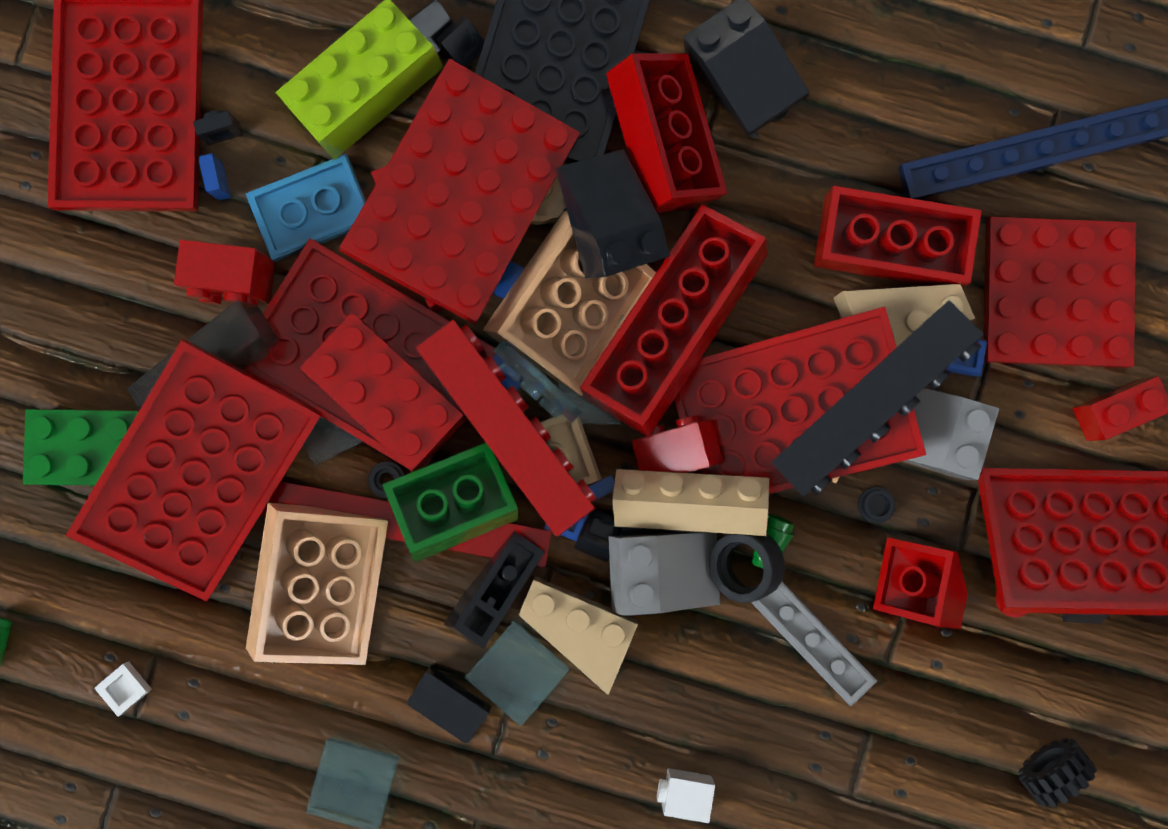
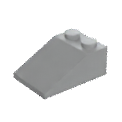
M926 388L922 389L916 395L921 402L914 407L927 455L903 462L962 480H979L1000 408L956 395Z
M680 532L609 536L612 611L622 616L657 614L720 605V591L711 578L709 568L711 551L717 543V533Z

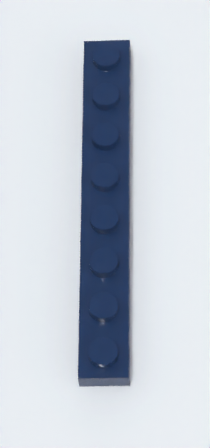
M1168 98L901 164L898 170L906 198L919 200L1167 138Z

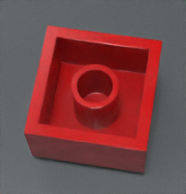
M180 239L174 285L186 290V296L197 298L201 303L221 305L222 299H224V301L235 303L237 307L257 309L258 303L268 305L271 301L276 262L256 248Z

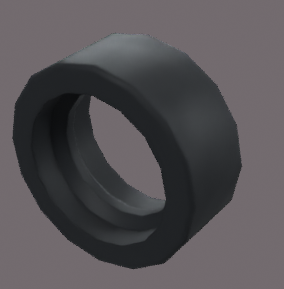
M767 533L766 536L727 534L718 540L712 549L709 568L713 582L723 595L739 603H749L762 599L777 590L783 580L785 563L780 547ZM739 544L750 545L757 551L762 560L763 578L761 583L755 587H748L742 584L732 571V551Z

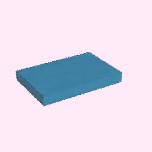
M347 153L335 160L331 159L246 193L270 258L275 262L300 253L309 238L322 244L347 234L366 202Z

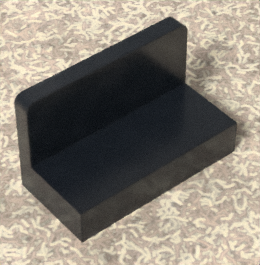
M430 666L407 701L408 706L463 743L470 741L478 727L482 725L492 707L433 666Z

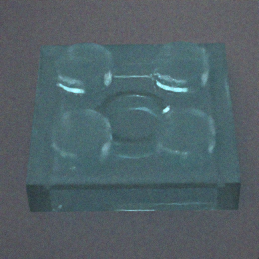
M504 340L494 349L493 352L504 361L500 368L515 382L521 378L523 381L519 387L532 399L537 400L541 396L543 399L539 404L555 419L561 413L567 420L573 423L582 413L541 371Z

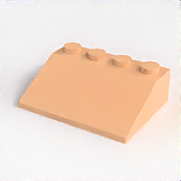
M563 211L483 331L514 354L577 395L582 396L583 393L580 390V386L656 272L647 264L607 277L585 279L567 211Z
M268 503L246 650L254 662L366 665L388 526L387 519L302 505Z

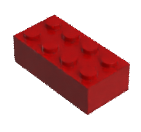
M632 53L608 71L606 76L630 162L657 213L699 209L702 204L707 205L726 195L728 192L688 53Z
M833 186L824 196L813 267L925 286L961 284L963 288L971 284L982 210Z
M352 312L300 367L307 376L412 472L421 469L467 419L466 415Z

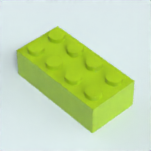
M384 0L277 90L276 94L331 158L335 160L443 69L444 66L434 46L391 0Z

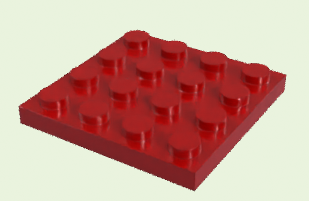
M1009 217L988 218L986 220L983 332V340L987 341L984 363L1106 368L1134 367L1136 222Z

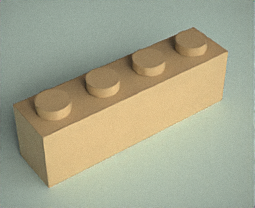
M616 470L612 498L614 524L616 527L766 536L769 478Z

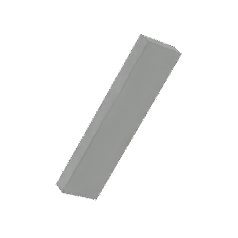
M783 582L780 583L777 590L755 602H751L849 706L858 701L877 682L865 667Z

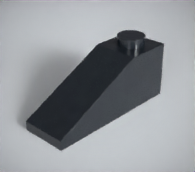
M513 531L464 592L444 623V626L471 644L485 648L545 552L516 531Z

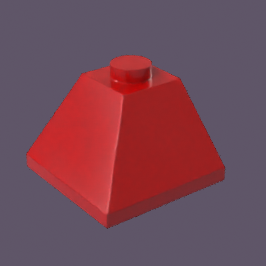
M887 537L873 610L938 627L961 629L968 591L958 552Z

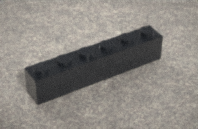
M948 300L772 461V464L802 496H805L810 490L816 496L833 481L828 475L838 465L845 470L862 455L857 450L862 443L869 438L874 444L891 429L886 422L892 416L899 412L904 417L921 402L916 395L928 385L934 390L947 379L951 373L946 368L952 362L959 358L964 363L982 347L977 340L984 334Z

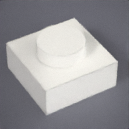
M129 661L123 663L94 688L118 717L127 712L152 690Z

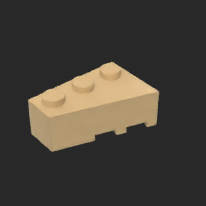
M961 284L842 291L833 298L841 318L885 306L896 347L948 300L969 320L975 319Z
M535 576L519 616L609 695L638 626L637 620L630 616H622L615 613L609 607Z

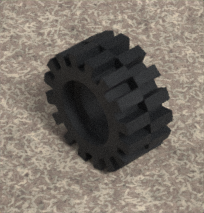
M1063 738L1060 742L1057 740L1051 742L1049 747L1044 745L1040 748L1041 751L1038 754L1034 752L1030 755L1031 760H1025L1022 764L1024 767L1020 768L1018 772L1020 774L1018 775L1019 780L1039 805L1041 804L1042 807H1047L1048 805L1055 807L1059 801L1064 804L1069 801L1068 797L1080 795L1079 790L1081 788L1087 789L1090 785L1087 781L1094 780V773L1097 772V769L1077 741L1072 738L1070 740Z

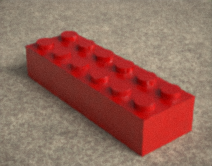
M703 204L670 251V256L666 257L580 386V390L588 402L648 438L767 257L766 237Z
M452 320L416 347L420 355L556 537L561 536L596 509L591 502L597 497L583 479L577 483L569 474V471L574 468L560 448H557L555 451L551 450L546 442L552 437L536 416L531 420L527 418L524 411L529 408L513 385L506 390L501 382L507 377L490 355L484 359L479 352L484 347L467 324L460 329L456 322Z

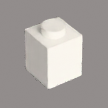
M668 768L666 780H659L657 802L662 803L664 816L709 823L715 783L710 775Z

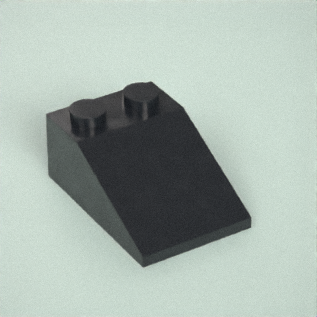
M736 0L683 36L685 53L689 55L692 69L748 136H751L809 96L807 87L766 20L748 0Z
M624 149L556 168L585 279L607 277L670 256L661 219Z

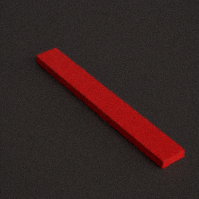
M281 481L268 503L302 505L387 519L386 539L405 542L388 500ZM267 505L260 516L266 517ZM509 523L447 550L492 558L511 533L516 531L545 552L536 566L546 567L552 531Z

